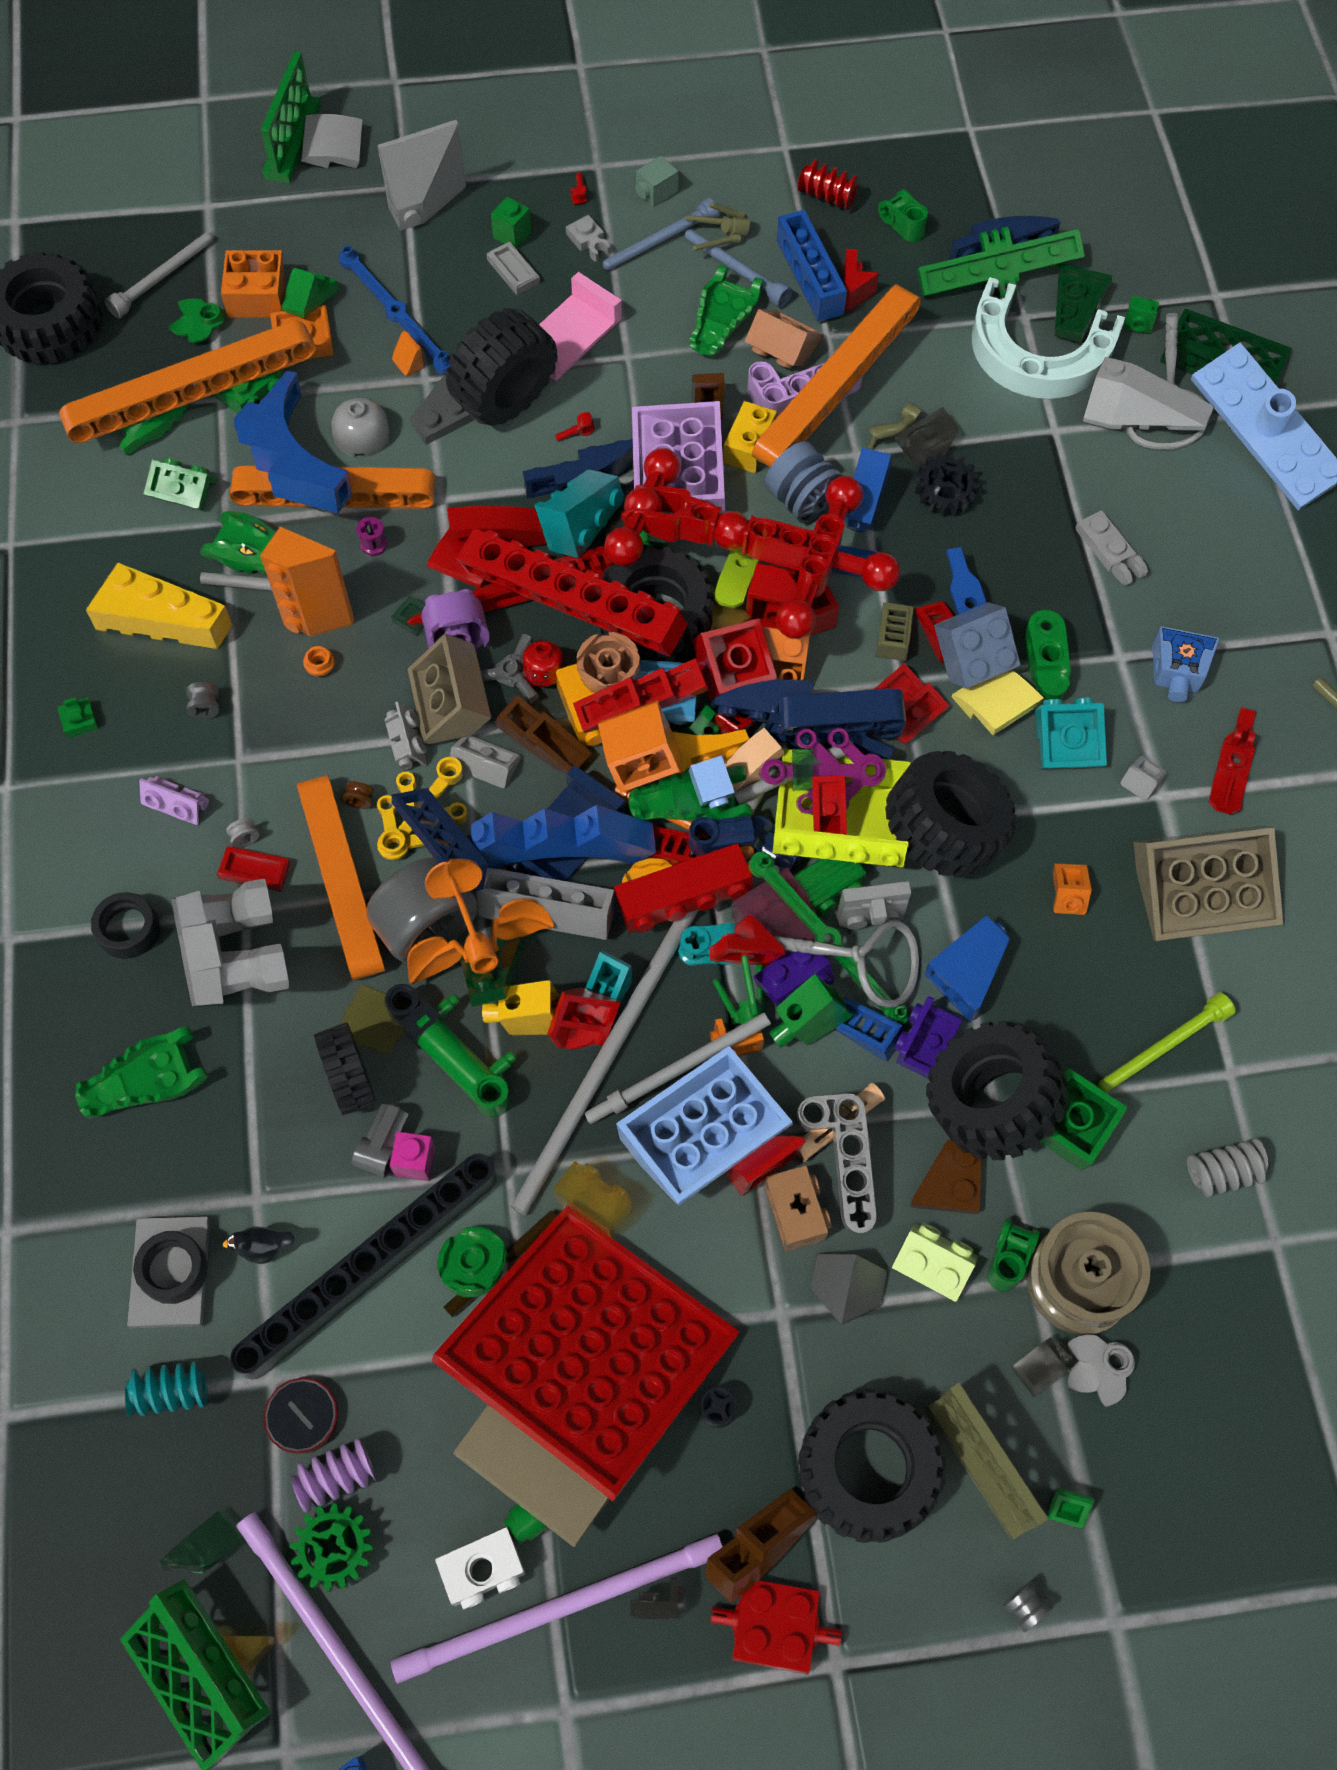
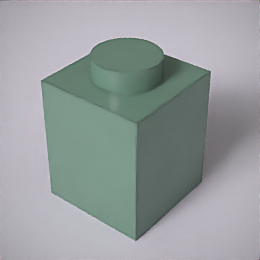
M662 156L636 170L635 189L638 196L654 207L678 192V170Z

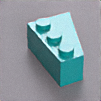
M588 469L568 482L565 490L562 492L556 490L551 494L550 500L547 502L540 501L534 505L549 551L575 558L581 557L624 501V493L618 476Z

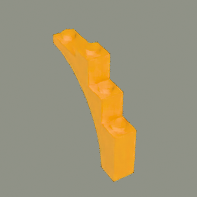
M577 664L558 669L556 671V686L576 739L584 746L601 744L602 740L599 729L587 733L583 732L573 705L574 702L594 693L583 685L577 671ZM746 730L715 735H692L672 732L683 755L681 769L677 773L679 775L683 774L691 765L721 755L724 762L728 761L749 740Z

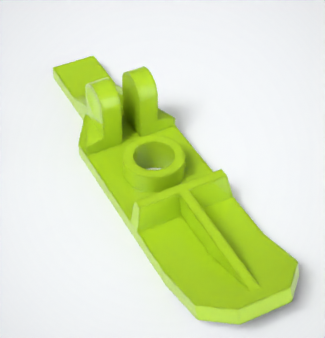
M742 547L737 550H730L714 592L715 600L719 605L736 608L744 604L756 563H759V560L750 557L748 554H741Z

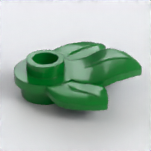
M201 299L180 300L178 305L184 316L169 325V329L178 336H188L189 343H199L210 337L213 330L220 328L224 324L225 314L214 303H205Z

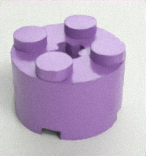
M463 589L458 592H449L442 595L435 594L425 600L426 606L422 611L421 617L428 648L445 633L474 644L476 654H478L477 649L483 643L484 647L488 644L489 631L482 604L474 596L473 591Z

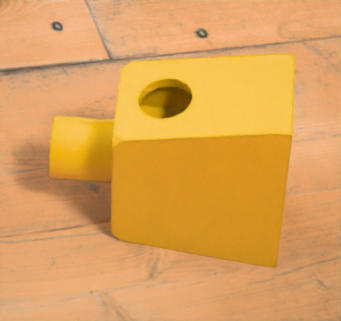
M551 981L510 986L506 999L482 1005L484 1023L500 1022L510 1035H548L547 1032L560 995Z

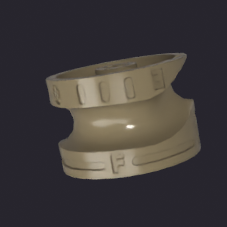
M1080 1212L1059 1221L1037 1245L1027 1266L1026 1280L1033 1304L1049 1323L1068 1333L1090 1335L1103 1332L1114 1326L1140 1304L1148 1289L1151 1269L1144 1244L1127 1224L1105 1213Z

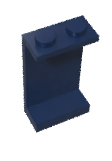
M574 765L567 773L568 786L547 808L571 817H576L595 805L625 814V800ZM588 857L542 858L515 862L504 866L511 872L568 881Z

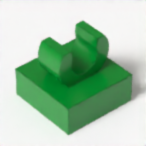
M76 697L63 701L64 705L57 707L67 738L98 729L93 707L88 697L77 700Z
M708 705L695 709L694 722L682 724L676 732L704 735V729H707L710 734L717 733L719 731L717 724L710 721L716 713Z

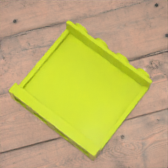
M783 749L782 762L784 765H795L813 757V755L809 751ZM847 756L837 759L840 764H854ZM882 759L886 766L884 779L875 786L864 785L849 801V807L846 810L847 835L814 831L813 812L807 814L797 809V798L802 794H806L812 788V778H796L780 785L778 789L772 853L904 867L908 841L896 840V835H891L888 827L890 820L886 819L885 807L887 806L886 799L889 792L909 767L910 762ZM868 764L865 768V773L868 776L875 774V766ZM845 777V786L853 777ZM808 797L801 801V806L804 810H808L812 806V801Z

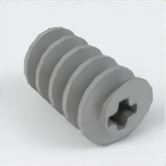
M1253 1139L1250 1143L1240 1142L1237 1146L1228 1145L1223 1150L1216 1148L1211 1153L1201 1152L1197 1157L1189 1155L1186 1164L1193 1184L1198 1189H1201L1203 1194L1209 1198L1213 1195L1212 1186L1215 1187L1219 1194H1224L1226 1192V1182L1233 1191L1239 1189V1179L1245 1187L1252 1186V1176L1257 1183L1263 1184L1266 1181L1265 1172L1268 1168V1157L1263 1143L1258 1139Z

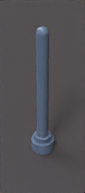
M710 197L699 202L695 212L689 214L719 218L720 216L719 211L710 208L709 204L711 202L715 203ZM684 217L607 258L603 262V267L605 270H611L699 222L687 221Z
M688 229L685 232V238L694 245L709 241L692 229ZM718 246L703 249V251L751 283H753L755 277L764 279L762 290L767 293L769 301L778 308H783L789 302L792 296V288L783 282L772 283Z

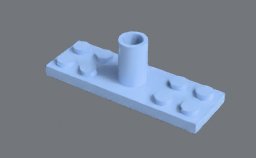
M1238 343L1192 375L1191 381L1209 403L1214 405V409L1298 511L1337 485V458L1295 409L1296 399L1294 395L1288 390L1279 389L1241 343Z

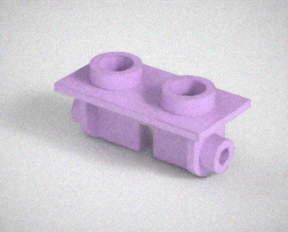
M159 776L149 777L147 780L142 778L139 780L142 805L198 826L199 810H205L209 803V799L205 798L204 793H198L185 787L179 793V785L166 781Z

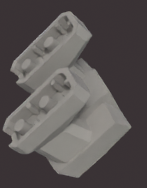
M265 879L245 882L232 894L201 895L199 890L175 896L171 899L192 1006L223 1004V996L250 987L263 992H273L289 988L281 943L252 950L221 951L219 937L237 931L265 927L273 923Z

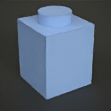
M722 755L690 766L688 771L701 807L709 805L710 809H715L729 803L727 798L732 797L734 789Z

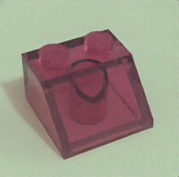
M786 868L779 874L814 912L806 892ZM767 881L733 902L731 918L736 924L747 916L753 915L773 937L781 936L809 941L815 939V935Z

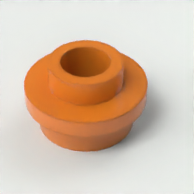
M314 646L306 652L303 665L309 674L324 676L334 668L335 659L328 649L322 646ZM318 661H324L322 664L315 665Z

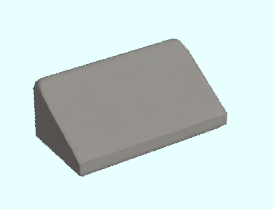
M474 736L461 737L451 747L450 757L457 758L460 761L463 773L500 788L506 787L521 760L519 754Z

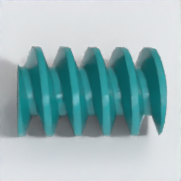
M196 1361L191 1363L189 1373H185L182 1363H178L174 1375H170L167 1365H162L159 1377H155L152 1367H147L143 1379L140 1378L137 1369H132L130 1379L127 1380L125 1387V1408L128 1417H133L136 1409L141 1416L148 1415L151 1407L156 1414L164 1412L166 1405L171 1412L179 1410L181 1403L186 1410H191L194 1408L196 1401L201 1408H206L208 1400L206 1376L203 1371H200Z

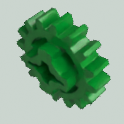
M337 1503L332 1504L330 1513H327L324 1507L320 1505L317 1507L316 1518L307 1514L303 1516L307 1524L305 1529L297 1527L294 1529V1532L300 1536V1540L289 1545V1548L298 1551V1556L291 1560V1564L303 1566L298 1577L304 1580L311 1575L310 1587L317 1589L322 1581H324V1589L327 1592H332L335 1582H338L341 1589H347V1578L351 1576L359 1581L361 1579L358 1571L360 1565L363 1567H370L371 1565L364 1556L365 1553L375 1551L374 1546L366 1543V1539L373 1535V1531L371 1529H361L366 1518L360 1515L353 1520L354 1509L350 1506L341 1514L340 1506ZM336 1521L333 1522L328 1530L320 1533L315 1531L326 1522ZM350 1528H352L356 1536L357 1550L351 1548L348 1539L351 1532ZM336 1540V1544L340 1546V1549L346 1551V1555L340 1553L329 1554V1551L324 1548L325 1546L318 1541L334 1542ZM308 1544L313 1546L316 1556L313 1565L308 1556ZM343 1562L350 1564L339 1573L329 1574L335 1565Z

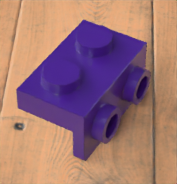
M798 951L787 952L753 976L755 984L775 1003L776 1008L814 974L818 975L830 986L834 983L831 963L823 955L800 953Z
M930 996L927 997L924 1005L916 1004L909 1018V1021L914 1024L909 1033L905 1031L901 1033L894 1048L899 1051L896 1060L897 1064L925 1078L928 1077L931 1066H936V1056L940 1050L944 1052L948 1048L947 1042L955 1036L962 1022V1019L933 1006L934 998Z

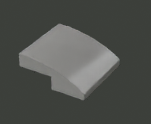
M337 114L306 115L301 161L328 168L331 161L357 169L360 158L362 119Z

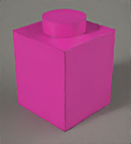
M396 1132L390 1161V1168L395 1177L423 1181L430 1180L436 1149L431 1136Z

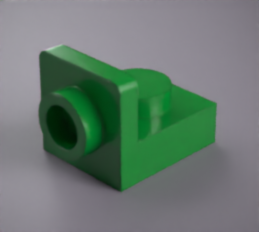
M1132 295L1123 328L1150 335L1157 317L1159 302Z

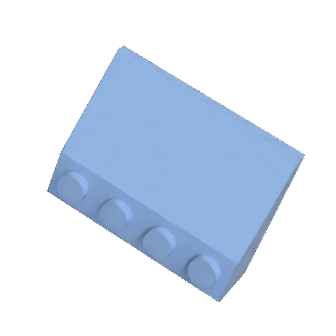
M728 1046L620 1120L616 1125L620 1140L638 1164L679 1206L793 1125V1122L733 1049Z

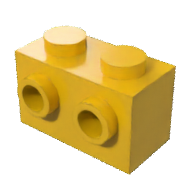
M744 401L724 443L723 463L756 473L762 462L752 457L753 447L759 437L776 419L777 411Z

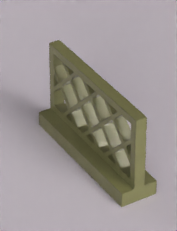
M959 1382L949 1388L939 1400L926 1408L1011 1541L1024 1532L1036 1528L1049 1520Z

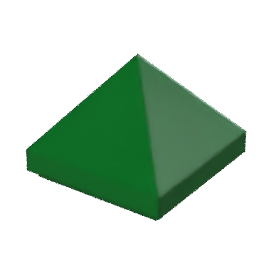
M1057 1487L1046 1516L1050 1520L1083 1529L1093 1506L1094 1498Z

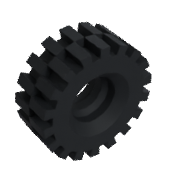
M348 1022L315 1033L314 1038L323 1063L322 1065L341 1114L344 1116L376 1104L364 1063Z

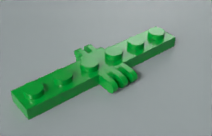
M1008 226L1001 228V240L997 229L990 231L991 242H989L987 232H981L979 237L982 252L922 266L917 269L922 297L985 283L991 277L999 280L998 287H995L998 298H1005V286H1008V283L1014 285L1020 281L1019 274L1083 259L1085 255L1080 231L1076 229L1013 245Z

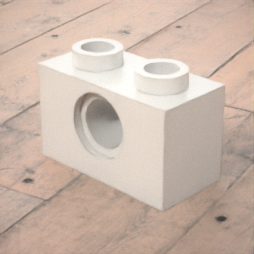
M507 1527L435 1559L451 1605L457 1606L461 1604L463 1610L485 1601L483 1594L497 1588L500 1594L520 1585L519 1577L526 1575L512 1535ZM479 1560H489L492 1564L490 1578L484 1582H477L472 1575L473 1566Z

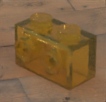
M574 1161L553 1188L555 1200L565 1207L568 1205L613 1238L632 1213V1203L628 1200L630 1195L616 1184L610 1187L600 1179L602 1177L600 1172L591 1165L585 1163L584 1166H581Z

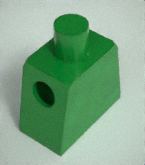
M814 974L777 1006L776 1012L782 1019V1022L769 1031V1033L781 1048L795 1037L806 1045H810L854 1015L838 992L818 975Z

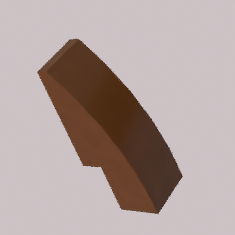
M518 694L497 716L493 723L523 748L565 774L574 765L579 768L592 753L547 713L543 712L540 714Z
M790 1488L738 1526L735 1538L707 1558L705 1578L732 1603L753 1586L786 1554L816 1519V1511Z

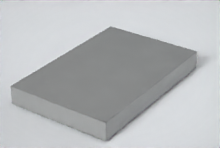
M209 1217L137 1219L133 1266L135 1256L141 1245L153 1235L164 1231H179L190 1236L205 1252L208 1261ZM180 1247L163 1249L155 1256L150 1265L151 1279L157 1286L162 1288L177 1287L190 1274L192 1261L186 1250ZM132 1266L127 1322L129 1328L203 1326L206 1279L200 1290L190 1299L177 1304H162L146 1295L137 1285Z

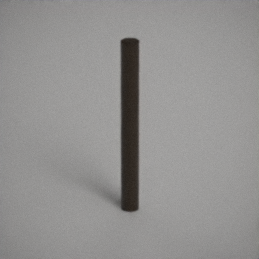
M551 1210L507 1249L509 1255L508 1267L524 1254L557 1217ZM456 1295L443 1308L453 1318L475 1297Z

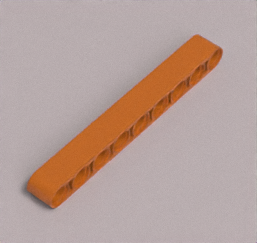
M895 284L759 437L753 447L752 457L771 467L785 450L796 443L807 441L913 319L921 305V297Z
M292 321L70 402L60 409L59 417L70 441L74 443L86 442L305 361L314 355L316 346L305 324L301 321Z

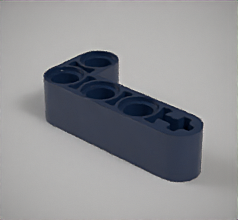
M900 689L794 695L784 697L778 701L781 733L788 736H795L802 729H811L815 734H822L841 728L846 732L873 730L875 738L887 739L901 735L906 725L903 691Z

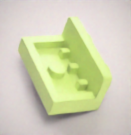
M914 1223L892 1268L957 1302L976 1265L978 1256L973 1253V1249L969 1245L959 1240L951 1242L941 1237V1232L935 1227L926 1223L921 1225Z

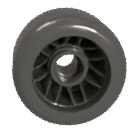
M434 857L417 860L395 872L378 887L368 902L366 913L370 925L390 953L396 959L407 962L408 952L418 942L436 936L444 937L447 942H450L451 940L458 939L467 930L455 895L451 898L433 899L426 891V876L435 865L439 864ZM468 891L461 893L473 922L478 905L474 894Z

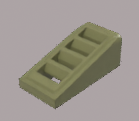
M883 602L875 657L906 661L913 606ZM888 612L903 614L906 617L888 615ZM887 621L901 622V623H905V624H904V625L890 624V623H887ZM886 629L901 631L903 634L886 632ZM885 638L902 640V643L885 640Z

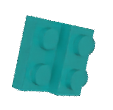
M1093 698L1075 699L1074 704H1062V699L1044 700L1043 705L1035 708L1037 740L1040 739L1041 769L1107 766L1104 703H1094Z

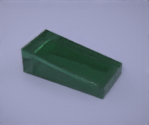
M792 749V791H813V749Z

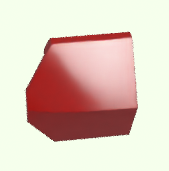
M583 988L562 991L547 1034L557 1048L575 1050L594 1044L601 1046L605 1043L610 1033L620 1002Z

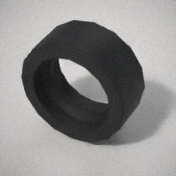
M130 892L115 893L105 898L95 908L91 918V931L101 948L111 956L121 959L134 958L147 952L156 942L160 932L159 919L149 902L140 895ZM132 909L142 913L145 923L142 930L135 937L120 942L109 938L106 928L109 921L116 914Z
M164 1231L153 1235L141 1245L134 1259L133 1273L137 1285L150 1298L162 1304H177L190 1299L200 1290L207 1277L208 1263L205 1252L190 1236L179 1231ZM168 1247H180L186 1250L192 1261L191 1272L187 1279L174 1288L157 1286L151 1279L149 1272L150 1265L155 1256Z

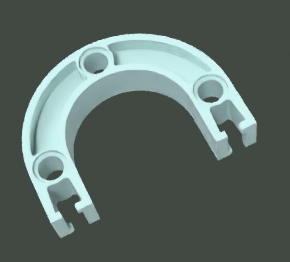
M989 277L977 308L972 329L973 351L983 370L1003 387L1018 394L1034 398L1052 399L1067 397L1092 386L1104 358L1112 357L1125 317L1117 315L1113 330H1103L1100 327L1103 319L1106 320L1108 313L1098 309L1086 341L1077 350L1058 357L1035 355L1019 347L1010 338L1005 327V320L1012 304L1016 285L1008 283L1005 298L998 299L993 297L995 287L999 285V280Z

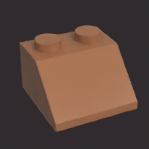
M758 309L745 342L753 346L751 349L753 352L765 357L770 354L777 358V364L791 369L792 366H803L823 339L824 333L777 310Z

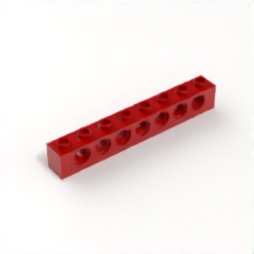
M474 528L456 558L466 572L608 632H617L625 635L631 641L668 657L671 656L688 625L681 615V609L670 602L661 604L643 591H638L637 594L631 592L618 581L613 580L611 583L604 581L600 575L591 570H586L584 573L577 570L572 563L566 560L557 562L541 550L530 551L522 543L516 540L505 541L500 535L491 530L483 532ZM627 607L623 612L619 613L622 608ZM654 617L651 622L645 624L649 618Z

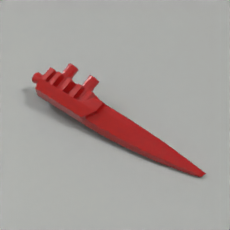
M604 546L585 550L580 558L564 556L554 559L557 562L566 560L572 563L577 570L584 573L586 570H591L600 575L602 579L605 570L609 566H614V563L610 562L607 558ZM493 583L473 590L474 596L482 604L483 612L531 600ZM422 612L410 617L407 624H423Z

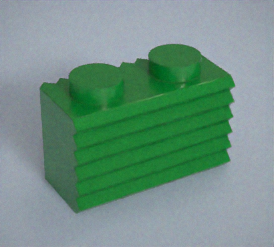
M819 859L792 876L789 885L816 915L821 913L824 916L836 908L838 905L837 901H840L842 890L864 887L866 871L858 863Z

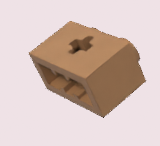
M806 1165L767 1176L764 1188L785 1252L825 1241L828 1235L827 1229L831 1228V1221L827 1209H820L816 1197L820 1195L816 1176L814 1174L809 1175ZM798 1201L800 1207L806 1206L804 1214H800L798 1209H792L794 1202Z

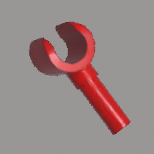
M581 172L576 174L577 187L570 188V195L574 205L587 202L586 186L583 185V174Z
M589 412L580 413L577 416V425L555 435L557 441L578 433L582 436L591 435L594 431L591 414Z

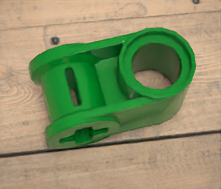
M901 189L894 198L889 201L883 200L879 203L878 212L881 219L899 233L904 240L918 242L924 238L928 211L908 191Z
M1005 1218L995 1243V1251L987 1273L988 1281L994 1289L1007 1292L1018 1285L1025 1275L1028 1263L1034 1253L1040 1231H1028L1012 1224L1011 1219ZM999 1265L1010 1267L1014 1273V1278L1009 1279L1002 1276L999 1272Z

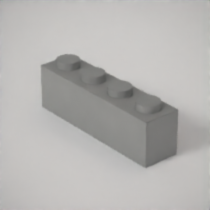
M487 867L484 889L476 891L478 917L493 920L500 917L499 911L504 904L520 898H530L538 901L549 913L554 928H548V930L607 940L614 915V890L494 868Z

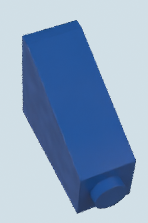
M862 447L853 478L863 487V501L856 511L846 515L844 523L847 524L846 527L856 532L872 529L891 471L890 454Z
M986 915L932 959L926 968L924 975L969 1022L975 1019L1010 940L1005 928L1000 923L993 922Z

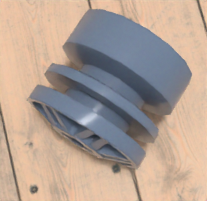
M802 441L785 450L775 460L765 477V487L779 502L785 503L786 509L800 523H807L815 520L830 508L826 503V488L833 479L843 475L838 470H835L830 462H825L822 454L810 442Z

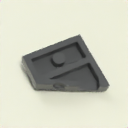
M446 375L441 378L410 418L413 428L426 445L475 420L449 394L446 385Z

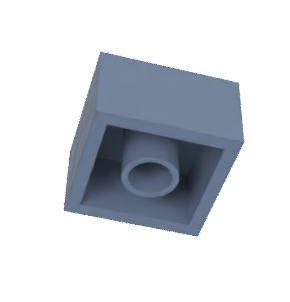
M987 602L934 625L949 682L969 688L1020 666L1006 607Z

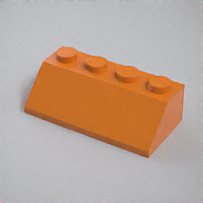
M279 527L260 557L284 626L291 632H301L308 636H314L352 625L355 618L336 550Z

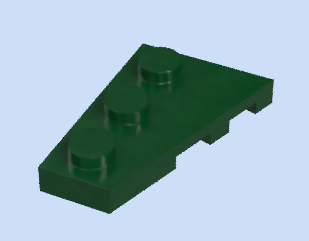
M1066 264L1059 265L1055 336L1082 343L1097 310L1100 308L1112 284V275Z
M523 937L512 940H497L499 950L495 953L498 964L490 972L483 974L475 973L472 971L470 963H465L463 956L460 958L472 1007L506 999L513 980V967L518 966L520 960L519 951H523L525 946Z

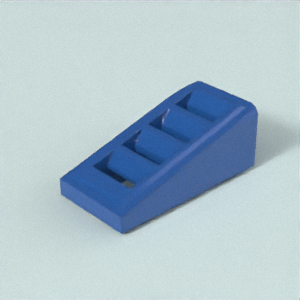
M845 996L843 998L844 1003L855 1014L848 1025L842 1023L834 1030L888 1062L896 1051L894 1048L903 1032L902 1025ZM862 1018L866 1019L859 1031L855 1030ZM875 1025L878 1029L871 1038L868 1034ZM888 1033L884 1041L880 1043L885 1034Z

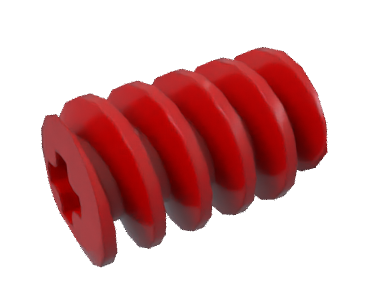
M817 159L811 165L806 164L800 173L797 190L799 192L806 190V194L809 196L815 194L816 199L819 200L825 198L826 203L829 204L835 202L836 207L839 208L845 205V210L848 211L856 196L858 176L854 175L850 181H847V171H844L840 177H837V167H834L828 173L827 163H824L821 169H818L819 160Z

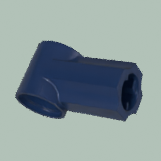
M750 815L713 820L709 817H699L689 827L688 845L690 850L698 856L737 843L739 847L754 845L755 841ZM699 833L709 834L711 838L709 840L703 841L699 840L696 837V835Z
M754 815L751 819L755 840L754 845L751 846L754 849V854L757 852L768 853L772 856L776 866L790 874L800 862L801 856L772 853L775 825L763 816Z

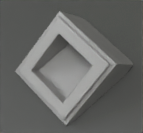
M1140 756L1130 766L1120 784L1141 799L1147 800L1164 779L1167 772L1144 756Z

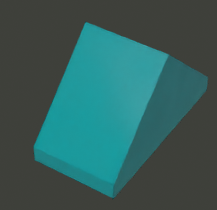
M602 950L598 955L585 989L621 1002L632 984V965Z

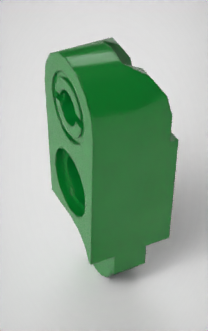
M1040 610L1030 617L1024 633L1023 641L1031 682L1035 683L1036 691L1043 699H1062L1070 687L1069 677L1071 674L1066 626L1063 618L1058 613L1052 610ZM1042 623H1049L1048 631L1042 629Z

